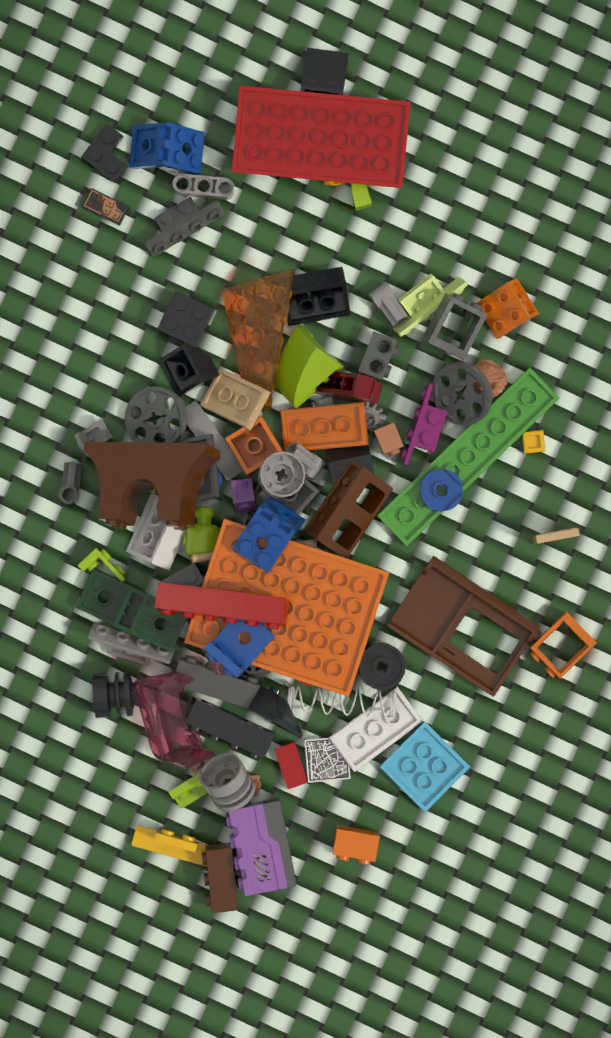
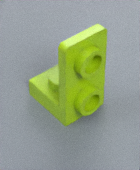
M96 548L77 565L83 572L87 570L91 572L100 564L97 560L101 559L122 582L127 580L124 577L126 572L118 564L114 566L109 561L112 557L105 549L100 551Z

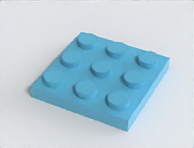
M424 721L380 765V768L426 812L470 766Z

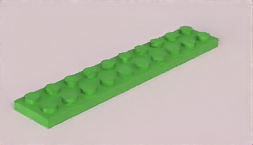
M529 368L491 405L490 411L482 420L470 425L377 517L408 546L442 513L428 508L422 501L420 494L421 482L428 473L439 469L450 470L460 478L463 491L466 490L559 397ZM437 485L436 489L438 491L436 494L438 496L441 494L445 496L447 494L445 491L447 487L445 485L442 487Z

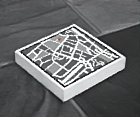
M329 737L304 740L308 783L351 779L350 766Z

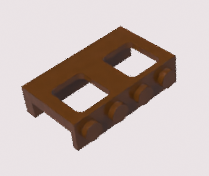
M350 460L306 526L304 532L339 556L348 558L393 488L362 465ZM368 483L373 484L374 486L361 506H358L356 501ZM348 519L350 522L338 541H333V535L343 520Z

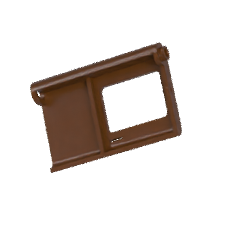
M434 555L387 624V627L492 697L496 695L531 641L535 643L541 634L538 624ZM470 608L475 609L518 638V644L498 673L492 672L449 642L450 637Z

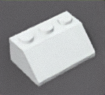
M151 493L126 552L170 570L186 531L174 530V527H167L166 523L158 520L156 508L158 496Z

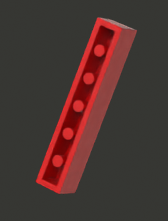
M158 582L154 608L159 610L161 615L173 616V613H181V617L194 619L196 615L203 616L202 620L215 621L216 618L224 619V623L236 624L237 621H243L246 626L258 627L259 623L266 624V628L279 630V626L286 627L289 600L282 597Z

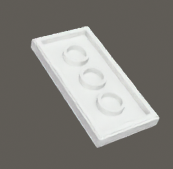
M398 687L392 690L396 691L397 695L395 718H386L384 716L380 700H378L368 717L362 712L329 737L353 772L357 771L423 722ZM391 692L382 697L386 716L390 713ZM372 706L365 710L366 715L369 714Z

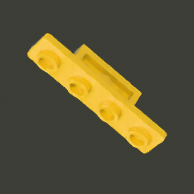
M141 825L136 826L132 846L207 867V865H203L202 852H206L205 845L209 844L194 841L195 837L183 834L182 837L174 835V831L168 829L159 831Z

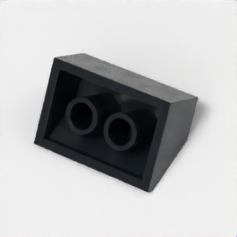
M343 267L280 277L288 326L351 315Z

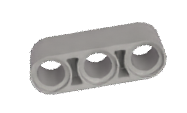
M179 174L173 179V188L180 196L229 200L235 193L234 184L228 178ZM179 181H187L189 183L188 187L185 190L178 189L177 183ZM206 182L210 187L208 191L201 192L198 190L199 184ZM227 184L231 187L229 193L223 194L219 191L220 186Z

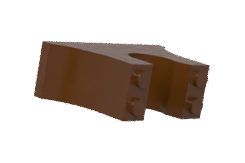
M84 442V451L91 457L97 469L100 484L98 519L104 521L105 525L114 526L113 528L126 529L127 526H134L139 513L138 501L145 490L155 486L158 492V502L156 505L158 520L166 523L167 527H174V530L186 531L187 527H194L198 491L207 471L214 463L220 460L219 450L206 443Z

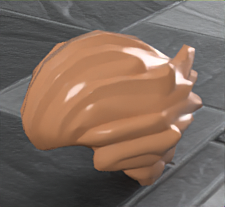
M484 358L473 365L489 381L492 398L503 392L505 385H507V376L502 366L490 359ZM475 382V389L478 392H482L481 384Z

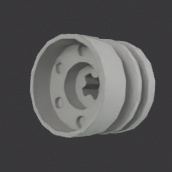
M283 451L273 453L264 459L259 467V484L264 492L272 497L283 498L292 496L304 484L306 475L304 465L292 453ZM282 469L286 479L278 481V476L275 475V472H280Z
M223 753L214 756L201 769L200 782L219 810L226 812L235 811L245 806L253 797L255 792L254 781L235 754Z

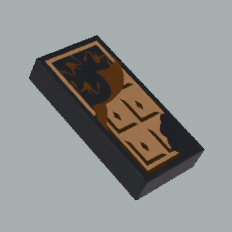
M93 188L90 189L82 205V208L118 226H121L130 208Z

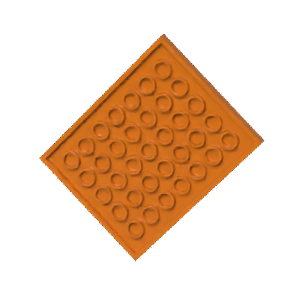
M224 519L202 588L282 597L289 600L286 627L279 626V630L269 629L275 637L251 665L349 697L390 572L290 540L270 572L267 573L232 549L247 526ZM259 537L257 539V544L261 548L268 546L265 538ZM195 615L194 619H191L184 643L204 649L227 626L228 623H224V619L216 618L215 621L202 620L203 616ZM241 632L239 641L242 644H248L251 641L250 634L248 632Z

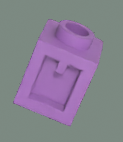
M252 478L231 481L235 513L246 514L256 510Z

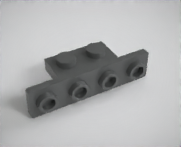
M190 196L154 218L162 233L145 242V245L152 257H155L193 233L200 231L210 223L217 221L225 215V212L218 200L199 210Z

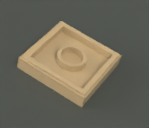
M578 528L535 535L532 537L533 544L576 537L580 536Z

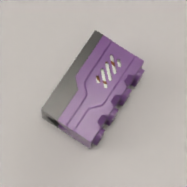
M280 797L248 803L242 808L226 813L227 826L233 829V834H230L231 847L237 850V855H234L235 868L241 871V876H238L240 891H244L245 896L295 887L296 877Z

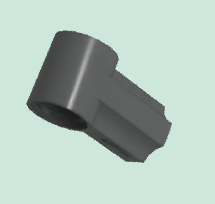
M64 463L59 498L65 505H74L79 500L82 464ZM67 490L75 492L74 498L70 501L65 500L63 496Z

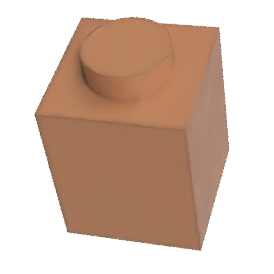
M394 423L374 430L383 455L388 454L391 457L401 452L400 448L404 445Z

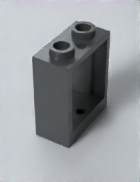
M445 293L422 339L464 360L487 314L482 312V306L471 302L469 305L464 302V297L453 293L452 296ZM454 304L475 314L459 347L437 337Z

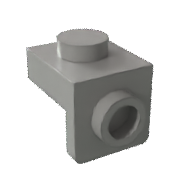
M102 419L74 435L78 447L84 453H86L84 451V442H107L113 438Z

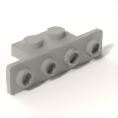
M96 623L93 624L88 635L90 640L109 645L108 654L148 666L150 659L170 664L175 651L174 648L171 653L134 635Z

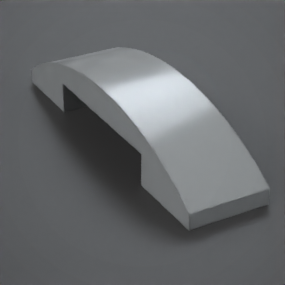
M195 400L186 407L188 427L195 436L214 435L215 449L220 451V460L216 462L217 467L226 480L230 481L244 471L242 466Z

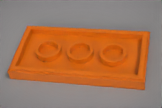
M364 402L280 410L284 452H286L287 446L295 441L307 450L369 445Z

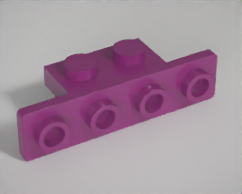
M429 383L427 388L423 387L419 399L423 400L421 408L417 407L413 419L416 420L414 428L410 427L407 435V440H410L408 448H403L400 460H403V466H408L414 446L435 452L447 411L427 405L433 384Z

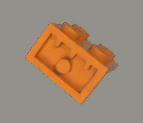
M518 278L507 282L476 303L482 306V312L487 314L485 321L496 339L503 337L524 322L539 315Z

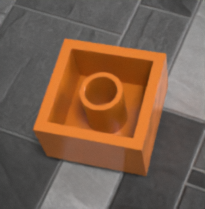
M262 416L256 419L251 431L242 427L225 438L248 476H252L259 471V467L264 459L273 453L284 452Z
M336 825L332 848L333 855H336V859L349 861L350 857L357 859L358 863L370 865L371 861L376 862L380 839L379 832Z

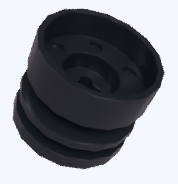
M130 671L124 672V681H121L120 673L115 672L114 682H110L108 673L93 674L92 691L95 717H111L112 708L116 707L118 717H122L123 707L126 708L127 716H133L135 687Z

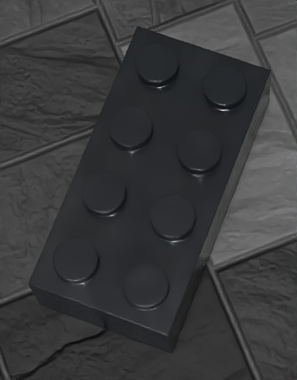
M199 697L196 699L186 721L189 724V729L198 733L203 730L209 733V738L220 742L221 739L229 742L228 747L237 751L240 748L247 750V755L257 760L260 757L265 758L276 733Z

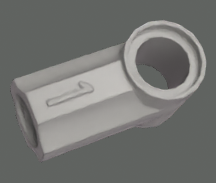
M387 282L368 294L374 305L381 309L393 327L399 325L408 317L405 310L396 300V295Z
M296 441L289 444L285 449L286 452L292 453L300 459L304 465L305 474L312 480H315L327 464Z

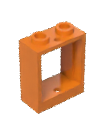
M564 612L535 643L533 642L529 646V649L532 651L529 654L538 663L542 661L547 666L544 670L552 678L557 676L561 679L597 642L568 612ZM564 623L585 645L558 670L537 647Z

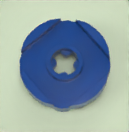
M433 470L421 482L420 494L422 501L428 508L434 511L444 512L453 509L459 504L463 494L460 478L450 470ZM437 485L441 487L445 485L447 487L445 489L447 493L445 496L442 494L438 496L436 494L438 491L436 489Z

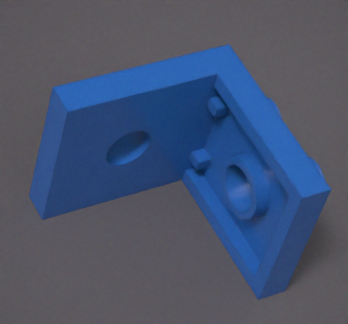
M169 122L133 125L129 168L167 167L195 175L201 174L205 132ZM183 145L186 147V153L182 150Z
M270 496L258 508L232 549L269 573L291 538L303 526L306 519ZM259 537L267 540L268 546L266 548H261L257 544Z
M237 621L236 624L228 623L220 634L205 646L204 649L207 651L205 655L214 663L219 661L224 666L222 670L231 678L233 676L239 677L274 639L275 635L263 624L258 623V627L246 626L243 621ZM241 632H248L250 634L251 641L248 644H242L239 641Z

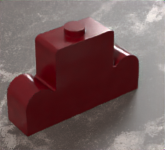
M333 372L328 376L330 380L326 383H320L314 393L352 402L378 404L382 383L375 381V378L361 374Z

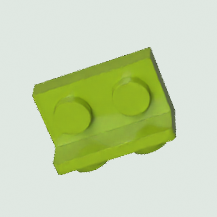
M200 773L169 791L170 796L176 800L180 808H184L207 793L200 782Z

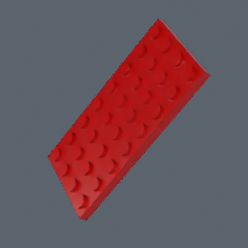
M239 86L232 172L402 188L411 102Z

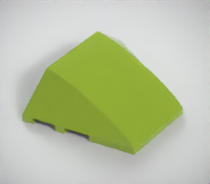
M303 325L297 326L284 347L275 374V387L295 408H298L313 395L320 383L329 381L330 378L328 376L335 370L340 371L344 367L334 356L322 348L313 338V334Z

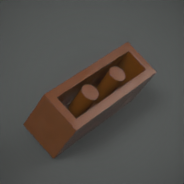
M231 842L205 845L206 852H202L203 865H207L208 873H204L205 886H209L210 893L206 894L207 907L211 906L212 913L237 911Z

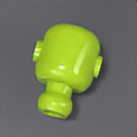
M196 507V524L194 527H187L183 539V546H185V552L188 557H191L193 554L214 551L220 529L217 525H212V518L215 515L213 508Z

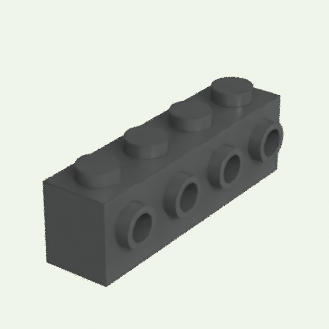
M191 656L180 658L172 685L249 709L248 707L262 686V683L258 682L259 679L254 676L247 675L246 678L233 676L231 678L223 670L217 669L218 665L210 662L202 664L197 662V658Z

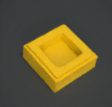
M543 430L524 432L522 434L524 454L545 452Z

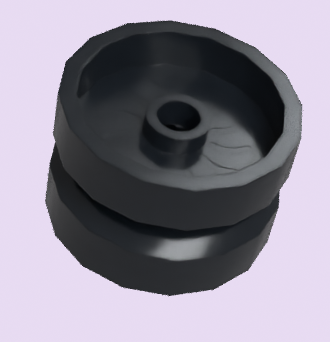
M379 642L370 645L364 650L358 669L361 678L368 686L378 690H387L401 682L405 674L406 664L404 656L396 647L389 643ZM379 662L385 663L386 667L384 670L378 669Z

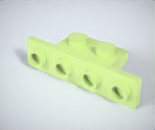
M428 275L398 299L409 316L399 325L393 327L394 332L400 337L411 333L417 324L426 321L430 314L437 310L445 293L451 296L453 293L461 294L468 285L466 281L457 277L445 288H442L434 275Z

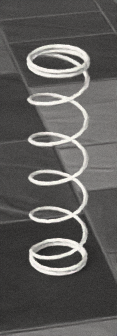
M290 685L288 688L287 701L292 712L294 709V702L298 690L301 706L306 714H308L312 710L318 691L323 712L326 715H328L333 709L337 696L336 692L329 712L326 713L322 702L320 688L317 687L312 705L309 711L306 712L302 701L300 687L297 686L296 691L293 685ZM357 689L355 693V697L348 714L345 713L341 694H339L341 707L343 713L346 716H348L351 713L356 701L357 694L359 693L363 714L366 717H368L373 711L376 698L379 693L381 708L384 716L386 718H395L397 702L396 691L391 692L390 713L388 716H386L382 697L379 690H377L375 694V698L368 715H366L364 711L361 692L359 689Z

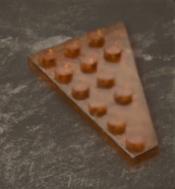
M289 269L221 290L240 376L242 379L271 392L261 412L272 407V394L275 390V384L273 383L275 372L279 368L281 346L284 340L282 333L284 323H287L290 306L289 300L292 295L290 288L292 277L295 275V269Z

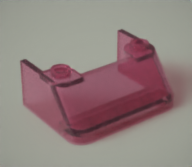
M175 671L144 677L134 681V690L150 749L157 759L183 769H188L214 756L212 751L202 748L200 735L190 730L186 723L187 720L179 693L185 690V685L194 681L192 676Z

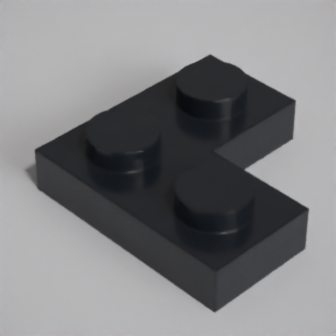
M106 123L81 158L112 182L116 183L128 168V165L112 154L124 136Z

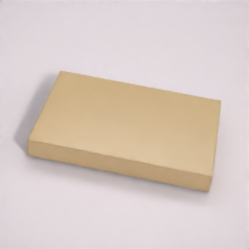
M219 368L220 376L213 379L200 406L251 431L271 392Z

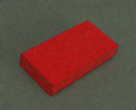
M295 742L274 748L287 789L308 783Z

